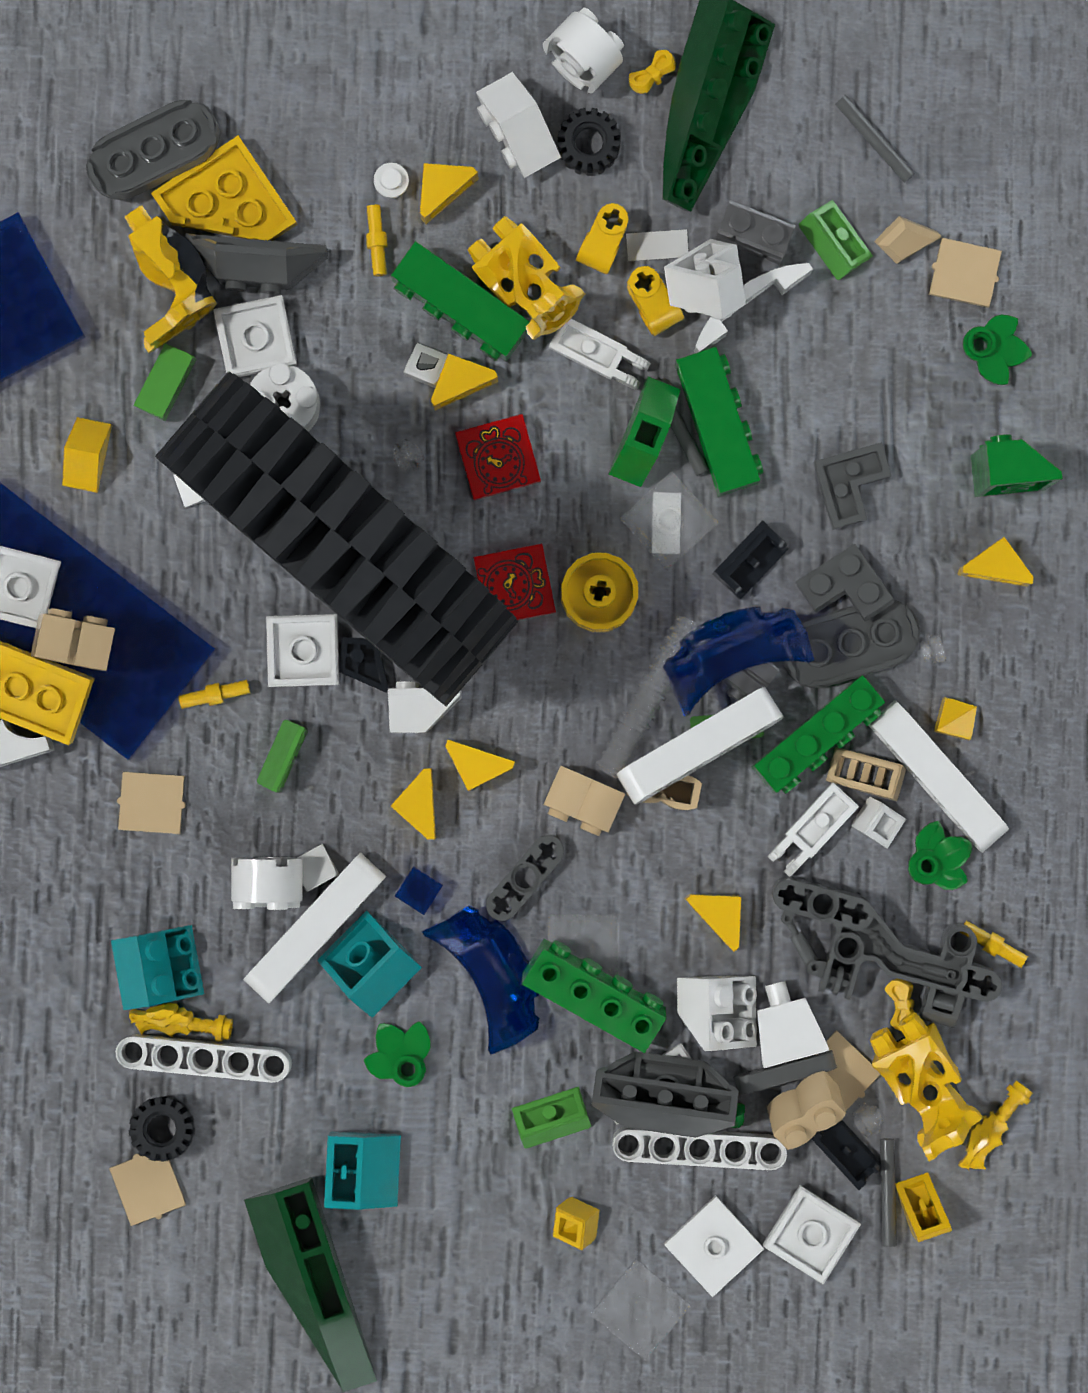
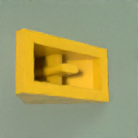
M424 163L420 205L421 220L425 224L429 223L478 181L476 169L469 166Z
M448 353L431 398L434 410L436 411L498 383V376L495 370Z
M76 418L64 446L62 486L98 493L112 424Z
M1005 537L996 541L958 570L959 576L1026 587L1033 584L1034 578Z
M447 740L445 746L468 791L512 770L515 761L451 740Z
M432 768L423 769L391 805L397 813L428 840L436 839Z
M688 894L684 898L733 952L739 948L740 896Z
M928 1172L895 1183L911 1234L917 1242L952 1231Z

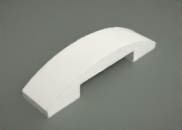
M809 263L788 265L771 270L750 280L743 285L746 304L773 284L781 295L785 294L811 274L812 266ZM709 318L698 338L694 353L707 350L726 337L728 330L722 323L726 319Z

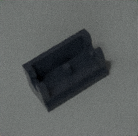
M762 520L712 574L741 600L788 550L787 544Z
M843 1120L826 1130L817 1131L812 1138L816 1145L858 1190L866 1185V1179L871 1174H876L881 1169L879 1166L880 1161Z

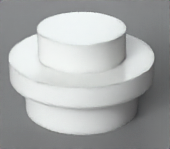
M386 163L376 170L374 186L383 197L397 198L408 188V174L401 165Z

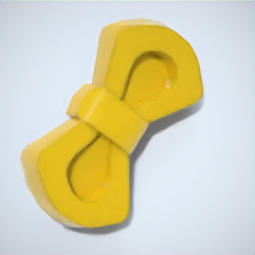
M668 50L656 51L650 66L645 70L629 74V85L632 90L643 94L650 91L654 82L656 85H660L663 75L676 69L674 55Z
M898 978L893 979L887 984L885 992L892 998L895 1005V1013L890 1024L896 1030L901 1031L898 1026L899 1022L904 1017L914 1013L912 1009L914 1008V1000L911 999L913 984Z

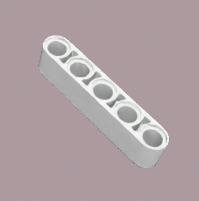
M762 687L629 764L616 775L634 805L640 804L782 720L784 716L766 687Z
M897 701L891 702L882 710V714L869 724V727L900 763L906 767L908 772L980 852L983 853L1009 830L1001 817Z
M359 853L243 980L269 1004L387 876L362 853Z
M141 1034L130 1035L121 1040L115 1051L119 1064L129 1069L270 1083L279 1082L284 1079L292 1067V1059L289 1053L281 1048ZM129 1042H135L141 1046L142 1057L140 1060L134 1061L127 1057L125 1048ZM169 1045L176 1049L178 1058L174 1064H167L162 1060L160 1052L163 1046ZM199 1049H206L213 1055V1063L210 1067H201L196 1062L195 1055ZM240 1052L247 1056L249 1065L246 1070L238 1071L232 1067L230 1059L233 1053ZM277 1056L282 1059L284 1063L282 1073L272 1074L267 1070L266 1060L268 1057Z
M621 1127L614 1133L612 1138L614 1153L619 1159L626 1162L776 1170L785 1163L787 1158L786 1148L770 1134L716 1131L694 1138ZM625 1135H633L638 1140L637 1148L629 1153L623 1152L618 1147L619 1140ZM660 1137L670 1138L674 1144L673 1149L668 1154H658L654 1150L656 1140ZM696 1139H703L709 1145L707 1153L701 1157L693 1156L689 1152L690 1144ZM732 1141H738L744 1145L743 1154L737 1159H731L725 1155V1148ZM768 1143L776 1144L779 1147V1154L772 1161L763 1160L760 1155L762 1147Z

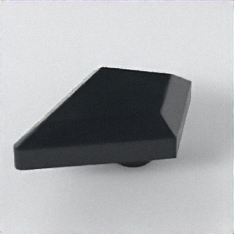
M342 637L339 672L387 693L388 684L380 651L367 639Z

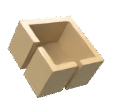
M53 608L48 609V614L43 613L39 615L31 651L32 657L100 671L107 670L115 628L107 627L108 620L84 616L83 622L71 619L72 612Z

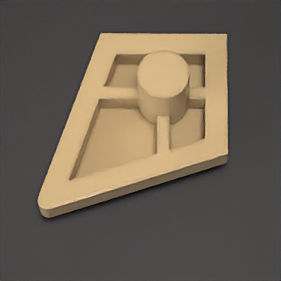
M899 216L874 242L898 264L940 239L941 235L933 229Z

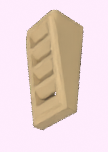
M835 747L826 781L897 801L906 767L898 763ZM848 758L851 759L845 779L841 778L840 774L844 760ZM859 762L865 763L860 782L854 781ZM875 766L878 767L874 786L868 785L872 768ZM887 770L893 772L888 790L882 789Z

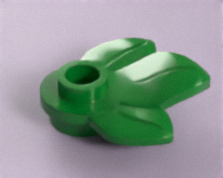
M1010 315L994 316L984 327L972 328L966 333L962 343L966 356L976 361L980 375L985 380L997 385L1008 384V367L1019 365L1032 356V352L1025 342L1013 335L1018 325V318ZM982 339L986 344L985 350H977L974 347V340Z
M940 821L927 824L916 836V852L908 861L909 875L915 882L922 885L935 883L944 890H955L968 882L966 874L960 867L970 857L972 842L963 837L951 836L946 838ZM924 860L929 861L932 866L930 873H925L921 868Z
M420 1021L414 1023L406 1033L394 1025L380 1023L376 1031L378 1052L364 1058L367 1069L373 1076L379 1079H394L397 1084L404 1087H412L419 1084L426 1073L424 1058L431 1048L427 1029ZM410 1062L415 1066V1072L412 1075H405L402 1072V1065L404 1063Z

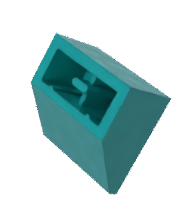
M192 925L111 940L123 1010L150 1007L205 994Z
M331 1131L327 1140L324 1208L362 1210L397 1207L401 1135Z

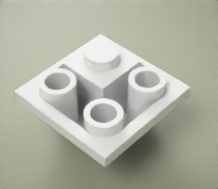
M396 682V688H388L390 733H427L462 698V691L460 690L446 707L424 688H419L417 682Z
M756 976L677 978V1013L704 1051L757 1047Z

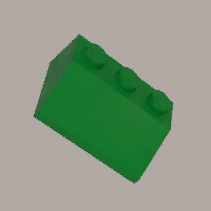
M1010 434L990 437V440L985 441V444L980 445L979 449L971 455L975 497L1044 491L1063 479L1062 471L1024 440H1012V435Z

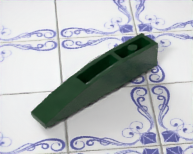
M699 0L673 90L666 130L662 200L687 212L692 211L755 92L775 24L734 0Z
M312 1177L244 1199L266 1269L342 1391L346 1392L376 1382L377 1377Z

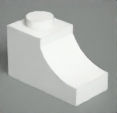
M0 720V767L55 751L51 738L46 736L40 738L22 736L11 728L10 722Z

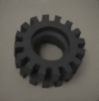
M582 108L576 114L572 112L569 114V118L562 122L561 129L558 132V149L561 160L565 161L567 168L575 169V173L581 175V172L587 173V176H593L595 172L601 174L605 171V168H610L614 164V160L619 155L621 134L620 130L616 127L617 123L614 119L611 120L608 117L609 114L605 111L603 113L597 112L598 108H592L591 111H586V108ZM592 129L601 135L603 145L597 153L588 155L578 150L575 140L581 131Z
M166 1096L155 1097L143 1102L134 1111V1115L129 1122L130 1130L128 1131L132 1139L131 1144L134 1148L136 1147L142 1157L145 1156L151 1161L164 1162L180 1156L193 1141V1134H195L194 1118L191 1116L188 1107L180 1103L181 1101ZM157 1115H166L175 1123V1134L166 1143L156 1142L149 1135V1123Z

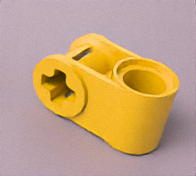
M611 203L606 204L600 209L590 232L587 233L575 261L606 275L608 274L627 228L629 219L625 208L619 204ZM612 214H616L618 216L617 222L621 226L614 225L612 229H608L606 227L607 221L603 217L610 218Z
M641 266L631 273L627 281L628 293L637 306L643 322L653 336L660 334L684 319L681 308L670 306L668 290L655 269L649 266ZM638 276H641L643 280L650 278L652 281L648 287V292L644 288L637 289L635 287L639 280Z

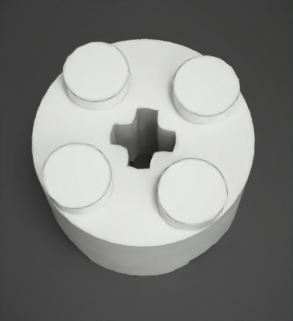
M583 7L579 12H572L543 42V49L546 55L552 51L556 58L552 64L566 80L580 90L586 85L589 87L587 93H593L622 64L623 57L620 50L624 47V44L615 33L611 31L607 33L598 25L596 16L589 9Z
M278 363L265 368L254 377L250 385L277 406L279 404L276 400L280 396L286 398L289 395L288 400L291 406L289 408L281 406L280 409L287 416L296 420L307 431L312 429L319 417L320 399L314 383L305 372L297 367Z
M231 858V901H233V909L267 907L268 910H287L288 908H300L303 888V858Z

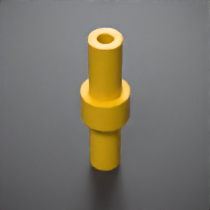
M378 204L368 205L366 208L369 233L366 234L367 249L371 250L373 276L387 275L385 248L388 247L387 233L383 232L381 207Z
M243 680L221 686L220 683L206 685L204 690L182 694L178 697L181 709L206 703H209L210 706L224 703V699L251 692L248 680Z
M965 921L964 925L968 926L975 933L977 943L984 946L983 951L994 957L997 954L1022 968L1028 958L1027 955L1004 942L1005 938L995 932L989 934L969 921ZM960 931L961 934L968 937L966 932Z

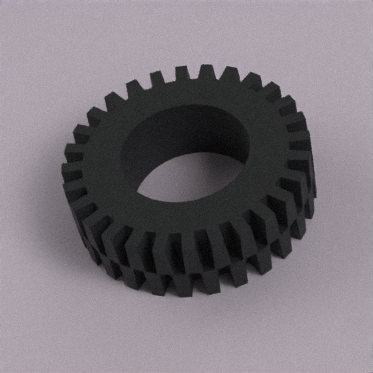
M230 371L226 373L155 456L246 537L446 707L519 623L514 614L498 598L491 594L485 585L466 571V568L457 559L437 545L438 542L427 532L404 515L405 513L393 502L384 498L372 487L371 483L357 471L354 472L325 444L318 442L296 420L287 416L271 400L261 395L254 387Z

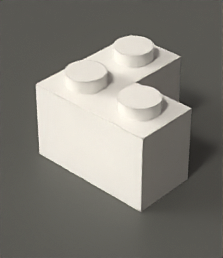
M513 72L476 92L481 102V106L477 107V111L484 124L490 127L498 142L503 140L506 148L501 150V153L510 169L516 167L525 178L561 158L536 101Z
M709 239L664 267L670 306L685 309L689 313L697 312L709 315L713 319L720 320L729 318L733 312L746 305L741 265L739 264L738 249L735 244Z

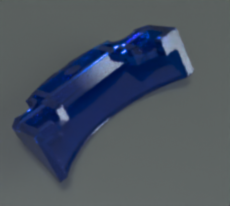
M749 607L724 613L722 616L708 620L693 629L679 641L681 648L673 657H667L663 668L682 714L685 717L691 714L695 705L711 688L739 671L771 662L799 661L810 663L815 659L808 633L794 610L782 608L774 613L762 612L761 607Z
M467 906L421 931L424 937L435 941L448 950L463 965L474 981L486 1013L488 1051L490 1055L518 1044L538 1030L540 1018L535 1014L534 998L539 997V994L522 985V973L529 960L523 953L519 942L498 920L489 921L479 914L478 908Z

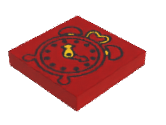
M523 414L455 432L474 501L541 482Z
M542 543L473 557L478 580L514 614L517 620L556 613Z

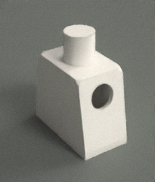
M786 981L765 986L770 1007L757 1011L763 1068L829 1051L827 1042L806 998L791 1001Z

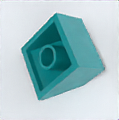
M367 910L317 960L345 995L371 1018L422 968L412 955Z

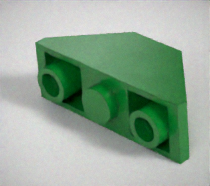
M647 376L608 475L638 487L643 485L658 458L671 426L681 389Z

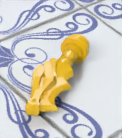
M163 1003L150 1007L146 1011L137 1009L129 1011L131 1023H135L141 1035L144 1031L150 1029L164 1032L171 1038L175 1033H182L187 1036L191 1031L212 1034L215 1037V1041L222 1042L223 1039L230 1040L232 1034L233 1019L227 1018L226 1015L219 1014L218 1018H215L214 1021L211 1019H201L194 1017L192 1011H187L184 1007L179 1008L177 1003Z
M1017 1080L1013 1085H1008L1006 1089L1009 1091L1007 1093L1009 1097H1007L997 1112L990 1111L988 1116L984 1115L982 1121L977 1122L969 1130V1139L965 1150L967 1154L960 1160L959 1167L966 1168L968 1171L970 1168L986 1169L984 1160L987 1154L995 1147L1003 1145L1001 1136L1005 1131L1009 1130L1006 1121L1012 1116L1019 1104L1028 1105L1031 1100L1029 1098L1033 1094L1032 1091Z

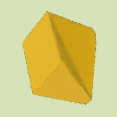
M947 697L942 698L934 732L967 741L971 740L977 706Z
M574 1197L567 1198L556 1207L553 1237L580 1250L585 1249L596 1239L600 1210Z

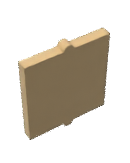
M941 238L937 260L931 266L934 273L929 295L989 308L994 284L999 281L997 270L1002 251Z
M123 772L121 797L117 799V803L120 804L118 830L180 834L182 809L186 807V803L183 802L185 776Z
M836 1030L826 1042L829 1050L833 1051L837 1068L826 1073L839 1085L846 1111L859 1097H865L864 1091L881 1074Z
M137 1153L133 1156V1159L109 1168L131 1226L154 1217L161 1219L164 1213L186 1205L170 1160L164 1162L148 1160L149 1158L142 1157Z

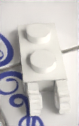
M570 319L563 327L556 331L549 345V349L610 380L613 378L634 390H638L641 383L634 376L617 369L621 360L624 359L634 367L646 371L651 364L646 359L627 350V347L573 319Z
M832 782L785 833L786 837L771 851L768 858L774 862L785 853V850L792 842L796 844L802 852L795 859H792L784 870L790 877L809 857L812 858L859 806Z

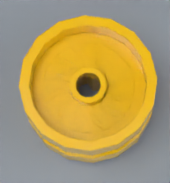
M590 553L577 559L567 569L561 584V603L567 617L578 627L590 632H609L622 626L632 615L638 600V581L632 568L621 558L609 553ZM597 587H601L606 591V596H603L602 600H596L594 598L595 594H592L593 590Z

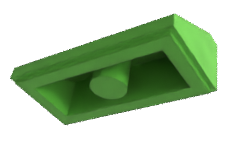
M833 200L811 212L799 223V228L837 280L844 278L873 257Z
M165 343L133 406L166 421L197 359L193 355Z
M289 720L282 722L258 776L257 783L276 793L282 792L308 733L307 728Z
M579 1086L512 1108L524 1148L543 1144L591 1127Z

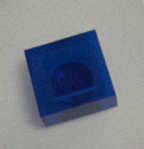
M413 866L395 894V897L425 915L443 887V884Z

